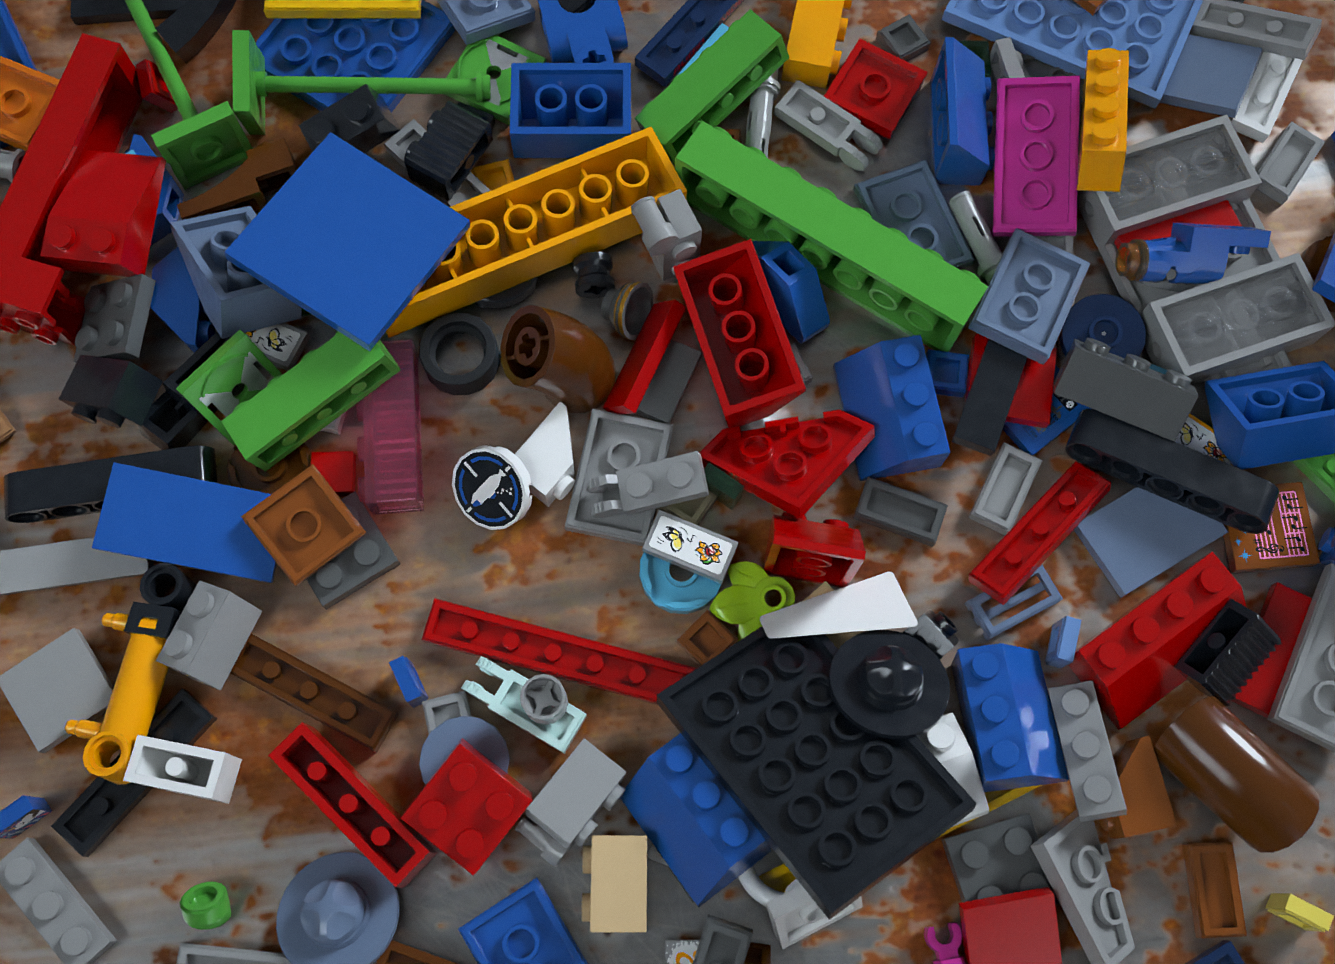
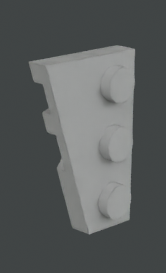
M1076 809L1033 843L1031 848L1090 963L1119 964L1135 949L1120 891L1111 887L1105 862L1111 860L1107 843L1100 844L1094 820L1080 822Z

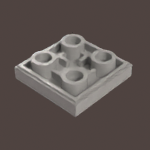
M72 628L0 675V687L37 751L41 753H46L73 735L65 731V725L69 720L80 721L83 719L94 721L105 714L114 688L83 634L76 628Z

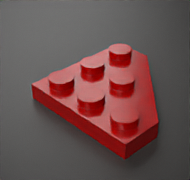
M838 409L823 412V418L799 422L798 416L766 421L764 422L765 428L740 431V426L724 428L699 453L701 454L705 470L801 519L874 439L875 428L874 425Z

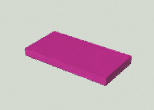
M1080 76L997 79L993 237L1011 236L1016 228L1033 236H1076Z

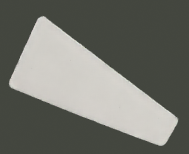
M890 571L760 617L763 629L767 637L771 639L908 628L918 625L917 619L894 574Z

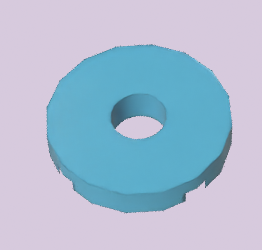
M645 552L640 559L639 578L644 593L655 606L669 613L689 614L705 608L717 596L722 584L695 573L687 581H677L670 575L671 563Z

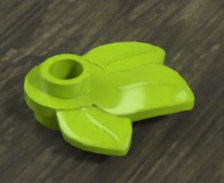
M748 561L731 564L728 568L729 578L733 586L725 588L715 597L710 605V612L722 621L739 624V642L762 627L760 622L762 615L795 604V592L788 581L776 576L769 577L760 565ZM773 589L778 590L782 596L781 603L775 607L768 605L765 600L766 593Z

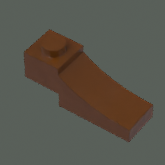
M285 139L266 141L259 144L256 148L247 150L248 158L229 177L208 191L177 204L181 219L184 220L251 206L257 215L268 203L266 197L276 194L298 169Z

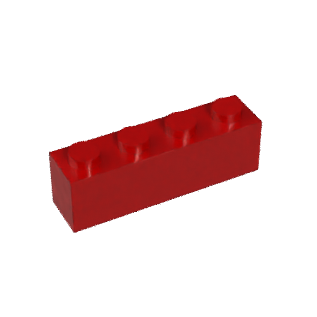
M301 722L268 755L395 887H406L438 854L416 830L400 819L401 815L314 727Z

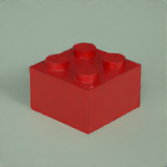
M462 738L408 805L400 819L474 876L533 801L532 792Z

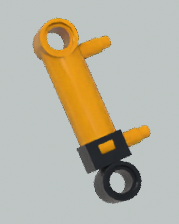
M159 563L152 566L144 573L140 581L139 589L141 596L149 604L133 601L129 614L106 613L102 617V624L104 626L112 627L114 630L125 631L130 635L102 723L83 719L80 721L71 719L65 725V731L68 734L90 739L83 752L85 768L91 774L117 785L131 783L123 781L132 750L137 735H148L169 667L157 662L156 659L197 586L180 569L169 563ZM176 584L173 592L164 597L166 590ZM117 750H121L118 762L110 767L112 755Z

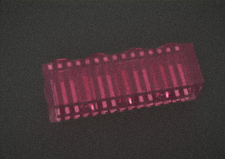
M412 339L382 341L401 370L356 403L358 420L364 424V436L357 438L358 458L360 462H364L365 477L358 478L360 502H365L373 515L424 511L419 354Z

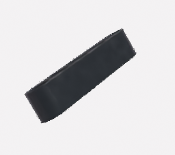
M1085 409L1079 413L1065 447L1066 453L1072 459L1246 533L1261 534L1266 532L1280 493L1278 487L1268 480L1094 409Z
M201 445L186 446L9 473L3 478L5 519L13 523H34L101 513L113 462L218 483L215 449Z

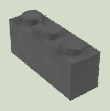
M1086 338L1085 342L1074 339L1053 384L1054 393L1175 442L1198 398L1195 387L1190 385L1192 379L1173 370H1167L1166 374L1150 369L1151 363L1133 354H1127L1124 359L1109 353L1111 347L1098 340Z

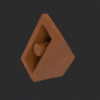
M1150 735L1127 741L1115 762L1127 814L1098 819L1103 830L1108 831L1110 839L1126 838L1177 826Z

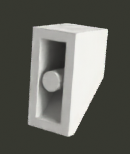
M562 402L557 404L515 453L530 474L532 483L529 486L530 493L548 507L555 498L562 500L575 483L573 479L575 471L567 406Z
M953 712L943 715L935 726L917 737L977 803L974 810L954 825L956 826L989 814V807L968 742Z
M137 735L123 781L229 804L242 759L225 752Z

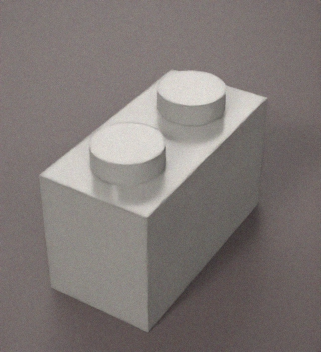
M199 580L156 661L193 680L221 691L262 610L228 590Z

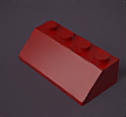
M752 239L673 266L728 428L743 426L769 417L806 392L804 381Z
M1212 551L1185 568L1078 647L1075 651L1074 661L1068 666L1081 682L1093 681L1099 706L1116 728L1120 730L1187 680L1173 666L1230 598L1247 607L1242 586Z

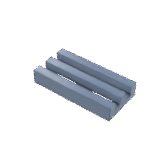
M1043 565L1030 576L1032 578L1037 575L1040 582L1013 596L1004 606L998 604L984 612L981 604L992 599L985 592L965 603L968 611L971 610L975 618L973 619L977 626L980 625L984 632L982 634L986 641L1063 600ZM1044 590L1048 593L1049 597L994 627L990 622V619Z

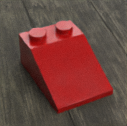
M86 150L48 215L40 256L67 271L131 277L139 274L145 275L166 160L163 157Z
M782 512L781 516L773 515L763 569L768 575L823 584L826 581L830 586L839 588L849 585L864 562L866 555L864 543L858 529L849 528L847 522L836 519H826L823 523L806 520L807 517L805 515L799 519L788 512Z

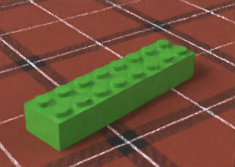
M702 121L676 156L675 170L687 189L686 200L689 206L747 240L788 241L817 269L821 284L909 336L921 335L923 344L933 350L950 352L989 287L982 283L974 273L960 270L947 263L936 251L923 249L909 241L907 236L901 231L883 226L873 220L871 215L865 210L857 207L852 208L837 199L835 194L827 188L816 187L807 182L794 169L781 167L769 160L761 150L752 146L747 147L733 139L721 127H712Z

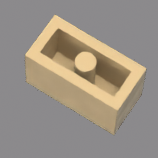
M592 835V846H583L582 870L583 874H591V893H582V922H590V932H647V836Z

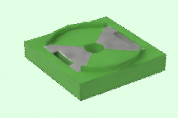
M498 35L468 44L446 78L476 79V71L482 72V75H487L491 71H500V77L490 79L491 99L489 101L483 99V102H477L476 95L446 96L492 114L496 120L510 126L511 63H547L546 58Z
M239 329L185 379L176 390L235 446L233 439L221 420L208 406L212 403L227 417L238 404L250 400L266 388L273 378L282 375V373L251 339ZM257 361L271 376L268 380L253 365L254 362ZM243 383L245 386L243 391L239 395L233 396L232 390L234 386Z

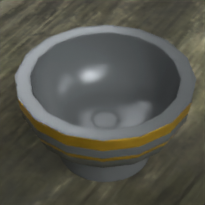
M633 281L624 284L619 289H610L604 296L602 316L605 320L611 322L613 329L622 337L629 340L637 339L653 306L651 287L647 283Z

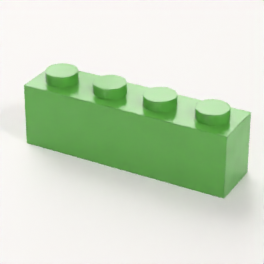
M750 9L739 20L734 21L713 45L704 49L699 58L683 73L677 75L663 92L643 107L642 111L635 117L640 129L653 128L670 161L675 165L676 156L702 121L712 127H716L789 59L782 35Z
M337 331L333 338L318 349L306 353L298 364L286 373L273 378L266 388L250 400L238 404L233 412L221 422L245 460L266 472L401 369L381 340L375 344L371 351H368Z

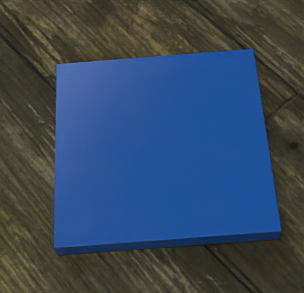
M421 0V18H275L255 43L265 58V71L268 76L419 78L456 29L443 10L425 0ZM350 93L291 94L322 111ZM406 94L379 95L383 97L392 113Z
M330 132L224 253L226 260L363 348L371 351L470 228V220Z

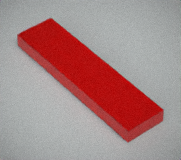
M1075 461L969 573V582L1004 606L1111 489V482Z

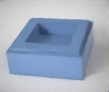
M1065 616L1052 625L1045 658L1046 665L1061 669L1074 661L1082 620Z

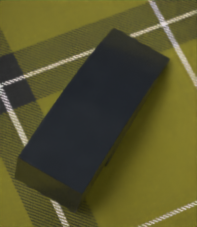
M183 0L185 4L155 29L187 64L221 28L236 0Z
M216 332L163 382L165 392L151 405L142 426H138L142 436L161 450L186 447L198 434L208 420L176 388L231 337L222 339L218 332ZM212 403L208 406L213 413L217 411V408Z

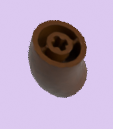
M535 305L522 307L511 316L503 332L500 350L501 364L505 375L514 385L544 393L545 397L555 407L559 402H562L567 406L569 413H586L592 411V409L599 408L606 402L616 382V367L609 348L597 334L584 323L571 316Z
M1214 696L1201 699L1186 709L1163 732L1154 746L1157 760L1234 833L1258 852L1274 853L1288 848L1302 838L1314 823L1319 811V795L1315 788Z

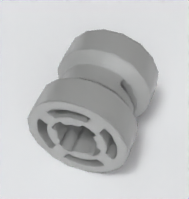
M546 674L535 675L527 680L521 689V706L528 717L534 722L543 725L553 724L565 714L568 706L567 694L560 681L555 677Z

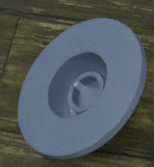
M339 852L314 860L292 879L281 898L276 919L277 937L281 950L291 964H374L389 946L399 920L397 889L365 855Z

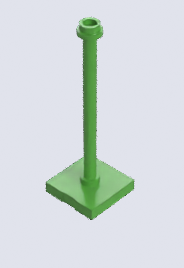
M124 0L183 118V121L158 131L151 136L157 149L167 164H170L184 190L243 164L248 158L246 151L253 148L228 101L198 114L143 1Z
M232 30L233 112L249 135H265V97H268L269 92L352 93L367 84L378 94L476 95L477 102H483V99H491L490 75H482L480 71H476V79L268 76L265 71V58L257 47L250 31Z

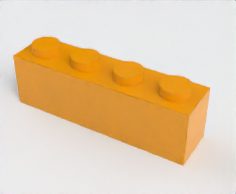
M797 0L787 45L789 59L783 65L782 81L795 83L797 80H800L808 86L826 89L829 74L837 75L842 51L834 50L836 41L844 42L848 18L841 17L842 10H850L852 0Z
M1104 48L1101 50H1088L1082 95L1077 190L1120 192L1127 147L1129 51Z

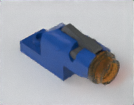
M1173 222L1171 237L1152 240L1133 239L1129 243H1122L1116 254V271L1120 276H1125L1129 281H1136L1144 285L1180 293L1194 288L1196 284H1205L1222 279L1229 253L1249 254L1251 247L1268 248L1271 231L1248 226Z

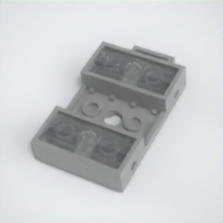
M1228 115L1127 146L1120 192L1077 190V206L1121 298L1129 302L1138 311L1144 322L1146 331L1144 346L1152 363L1166 370H1173L1191 378L1190 385L1203 381L1206 383L1207 380L1292 366L1286 353L1314 344L1335 327V321L1322 296L1312 290L1314 281L1300 254L1296 253L1280 259L1271 240H1269L1268 248L1251 247L1249 254L1229 253L1222 279L1205 284H1196L1194 288L1180 293L1136 282V279H1132L1129 276L1128 269L1114 244L1119 235L1225 200L1229 201L1242 226L1265 230L1249 199L1262 184V181Z

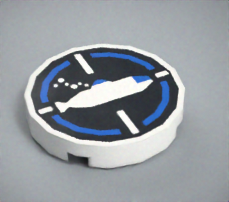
M483 445L472 449L460 457L453 470L452 488L455 500L464 515L476 525L490 530L505 529L522 519L531 506L532 495L529 497V486L532 484L530 474L521 459L510 450L500 446L491 447Z

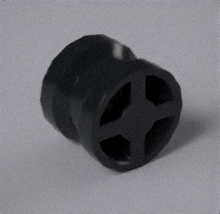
M595 251L580 254L573 259V270L578 275V280L575 282V290L578 296L583 298H601L610 289H615V279L610 276V271L613 268L611 255Z

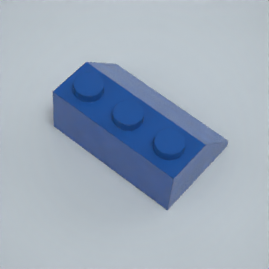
M945 37L930 80L933 173L939 185L980 186L987 171L993 169L995 160L994 147L988 146V136H990L993 126V114L991 111H987L986 101L989 100L991 93L990 77H985L984 60L954 37Z
M511 63L510 139L514 158H573L632 134L631 63Z
M921 335L880 341L834 363L833 369L843 411L874 425L875 428L874 439L855 458L859 481H865L868 477L877 479L942 466L951 452Z
M1325 361L1206 381L1205 392L1216 443L1234 467L1243 470L1335 453V371Z
M1004 643L957 649L951 667L967 742L973 753L984 792L1067 782L1069 777L1038 651Z
M681 733L646 759L625 787L626 790L620 798L698 908L772 851L768 842Z

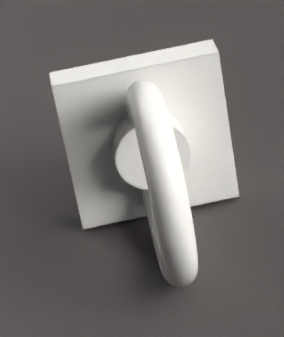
M754 865L738 877L748 894L757 902L767 907L773 932L782 950L863 907L862 896H860L829 920L797 879L787 886L785 892H780L768 887L761 881Z

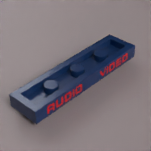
M687 0L635 56V66L665 87L696 54L719 25L724 23L744 0Z

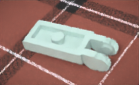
M481 656L476 663L480 670L489 676L496 677L503 681L495 696L484 690V687L474 681L466 680L461 689L487 704L491 711L565 754L586 719L587 714L568 703L565 714L557 722L548 725L534 722L528 717L520 701L521 689L529 679L512 669L507 671Z

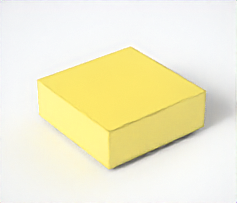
M1270 893L1265 907L1268 909V912L1305 931H1329L1334 915L1288 893Z

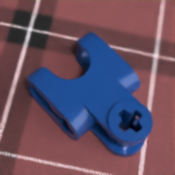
M538 0L540 19L552 63L570 61L571 63H614L612 52L628 49L625 25L618 0H595L594 5L582 13L566 11L561 7L558 0Z

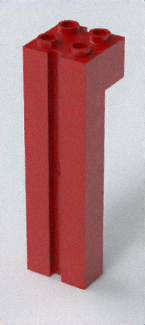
M84 33L81 34L0 206V329L5 332L18 334L22 330L32 333L31 336L49 345H56L58 341L75 345V338L81 329L85 313V297L71 294L69 289L61 282L65 269L40 255L48 215L86 150L119 153L143 100L137 70L122 45L118 42Z

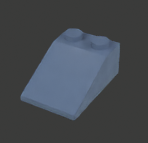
M251 206L171 222L172 233L204 311L222 339L233 336L239 329L246 333L301 319L302 308L226 260L224 253L226 249L257 216Z

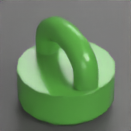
M203 882L190 888L180 900L184 921L192 928L199 930L214 929L222 926L231 917L227 889L221 883Z

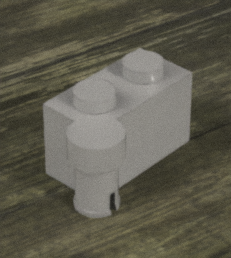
M681 189L659 197L657 202H655L654 197L647 196L636 201L631 206V212L643 231V243L663 281L672 277L676 278L673 266L700 257L702 229Z
M584 738L526 808L525 815L527 817L522 818L515 830L543 851L541 856L556 867L575 843L582 847L598 826L593 821V818L601 808L604 807L610 811L621 798L626 789L620 784L626 775V771Z

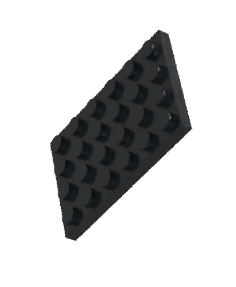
M762 626L657 694V704L830 920L970 814L977 803L917 736L906 739L878 737L861 730L841 713L832 698L829 688V670L838 648L825 634L771 639L767 637Z

